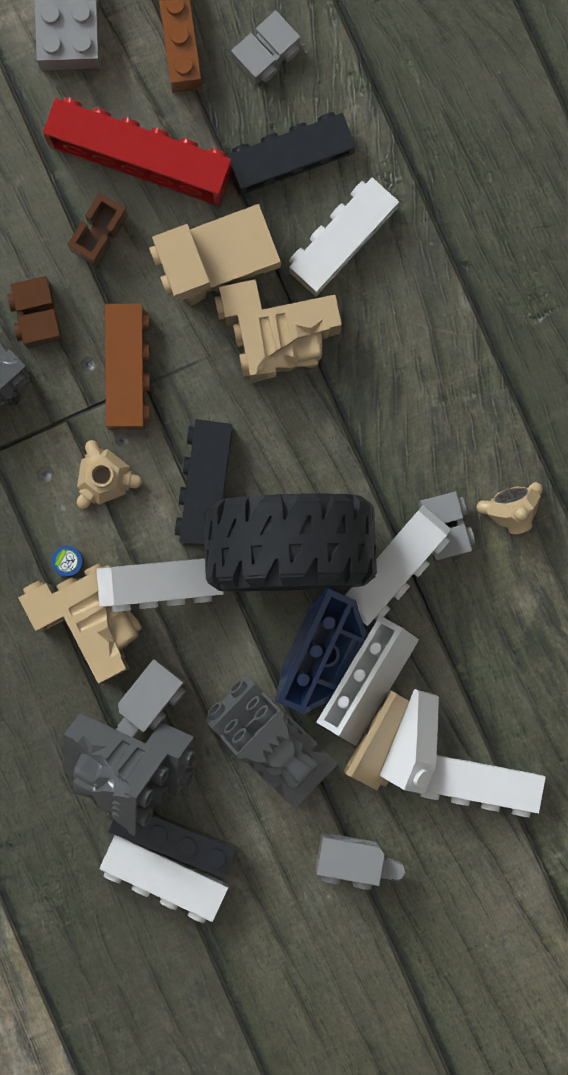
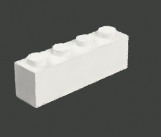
M371 178L367 183L361 181L351 193L353 196L352 200L346 206L341 203L330 215L333 220L326 228L321 225L311 235L310 240L312 243L305 251L300 248L290 258L289 262L292 265L289 267V273L314 296H317L397 210L399 201L375 179Z
M424 505L377 557V574L375 578L365 586L352 587L345 594V596L356 600L362 621L367 626L373 619L377 621L379 616L384 617L391 608L386 604L393 596L399 600L410 587L406 583L413 574L419 577L430 564L426 560L433 551L438 555L450 541L446 536L451 529Z
M205 558L96 568L99 606H111L112 612L131 610L130 604L139 603L140 609L158 607V601H166L167 606L184 605L185 598H193L194 603L212 602V596L223 595V591H218L207 583Z
M379 616L317 720V723L357 746L419 639L402 627Z
M437 755L436 767L425 794H421L420 797L439 800V795L451 797V803L469 806L470 801L482 803V809L499 812L500 806L512 808L511 814L530 818L531 812L539 814L545 776Z
M116 835L99 868L105 871L103 875L105 878L119 884L124 880L133 885V891L146 897L152 893L161 898L160 903L173 910H177L178 906L189 911L188 916L201 923H205L206 919L213 922L229 884L174 858Z

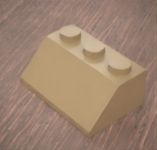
M389 690L345 767V774L375 790H378L380 785L387 786L389 781L381 777L380 772L409 700Z

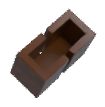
M100 192L85 215L88 224L92 225L91 229L89 230L87 224L81 221L67 244L72 253L95 267L98 266L111 245L108 237L110 236L114 239L128 217L125 207Z
M44 276L10 284L12 293L7 294L11 312L16 311L19 323H14L17 341H23L26 348L63 340L57 313L52 309L55 308L48 278Z

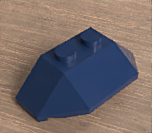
M326 588L308 610L282 666L275 700L277 703L305 714L313 708L329 702L367 638L356 600Z

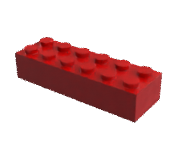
M65 97L64 101L55 98L43 130V135L49 148L216 206H221L232 175L231 159L227 158L228 154L216 148H210L207 151L198 148V143L190 139L181 138L178 141L170 138L169 133L164 130L152 128L149 131L141 128L140 123L135 120L123 118L120 121L110 117L111 113L106 110L94 107L92 111L81 107L82 103L72 98Z

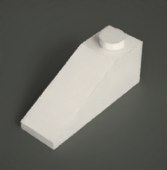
M414 689L380 772L381 777L403 790L425 794L431 781L437 759L439 696Z

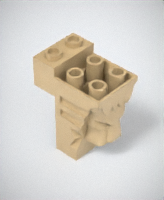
M259 204L189 229L188 224L155 235L152 237L155 246L149 248L155 265L162 264L166 274L160 277L166 294L173 293L175 301L187 299L190 307L205 299L210 291H217L219 293V287L240 283L241 280L281 267L280 258Z
M255 279L219 287L220 296L215 297L219 320L225 319L227 327L233 326L237 347L243 346L244 354L239 355L243 377L249 376L251 383L276 377V372L292 371L298 367H317L318 361L322 357V339L339 335L342 324L336 295L262 310Z
M101 563L96 564L84 571L86 575L84 578L77 581L72 577L56 586L57 592L53 585L40 583V581L23 589L25 594L18 598L35 631L43 632L66 620L98 683H104L130 669L122 649L138 637V632L142 629V626L130 610L112 612L111 606H99L96 568L111 566L107 565L104 567Z

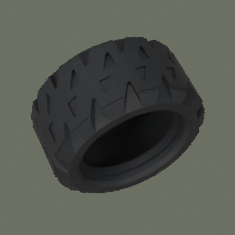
M333 493L244 496L217 500L205 509V574L207 583L218 591H293L362 587L373 580L377 574L375 507L362 496Z

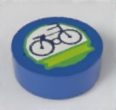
M62 546L52 555V567L59 575L65 577L74 576L82 568L83 557L76 548Z

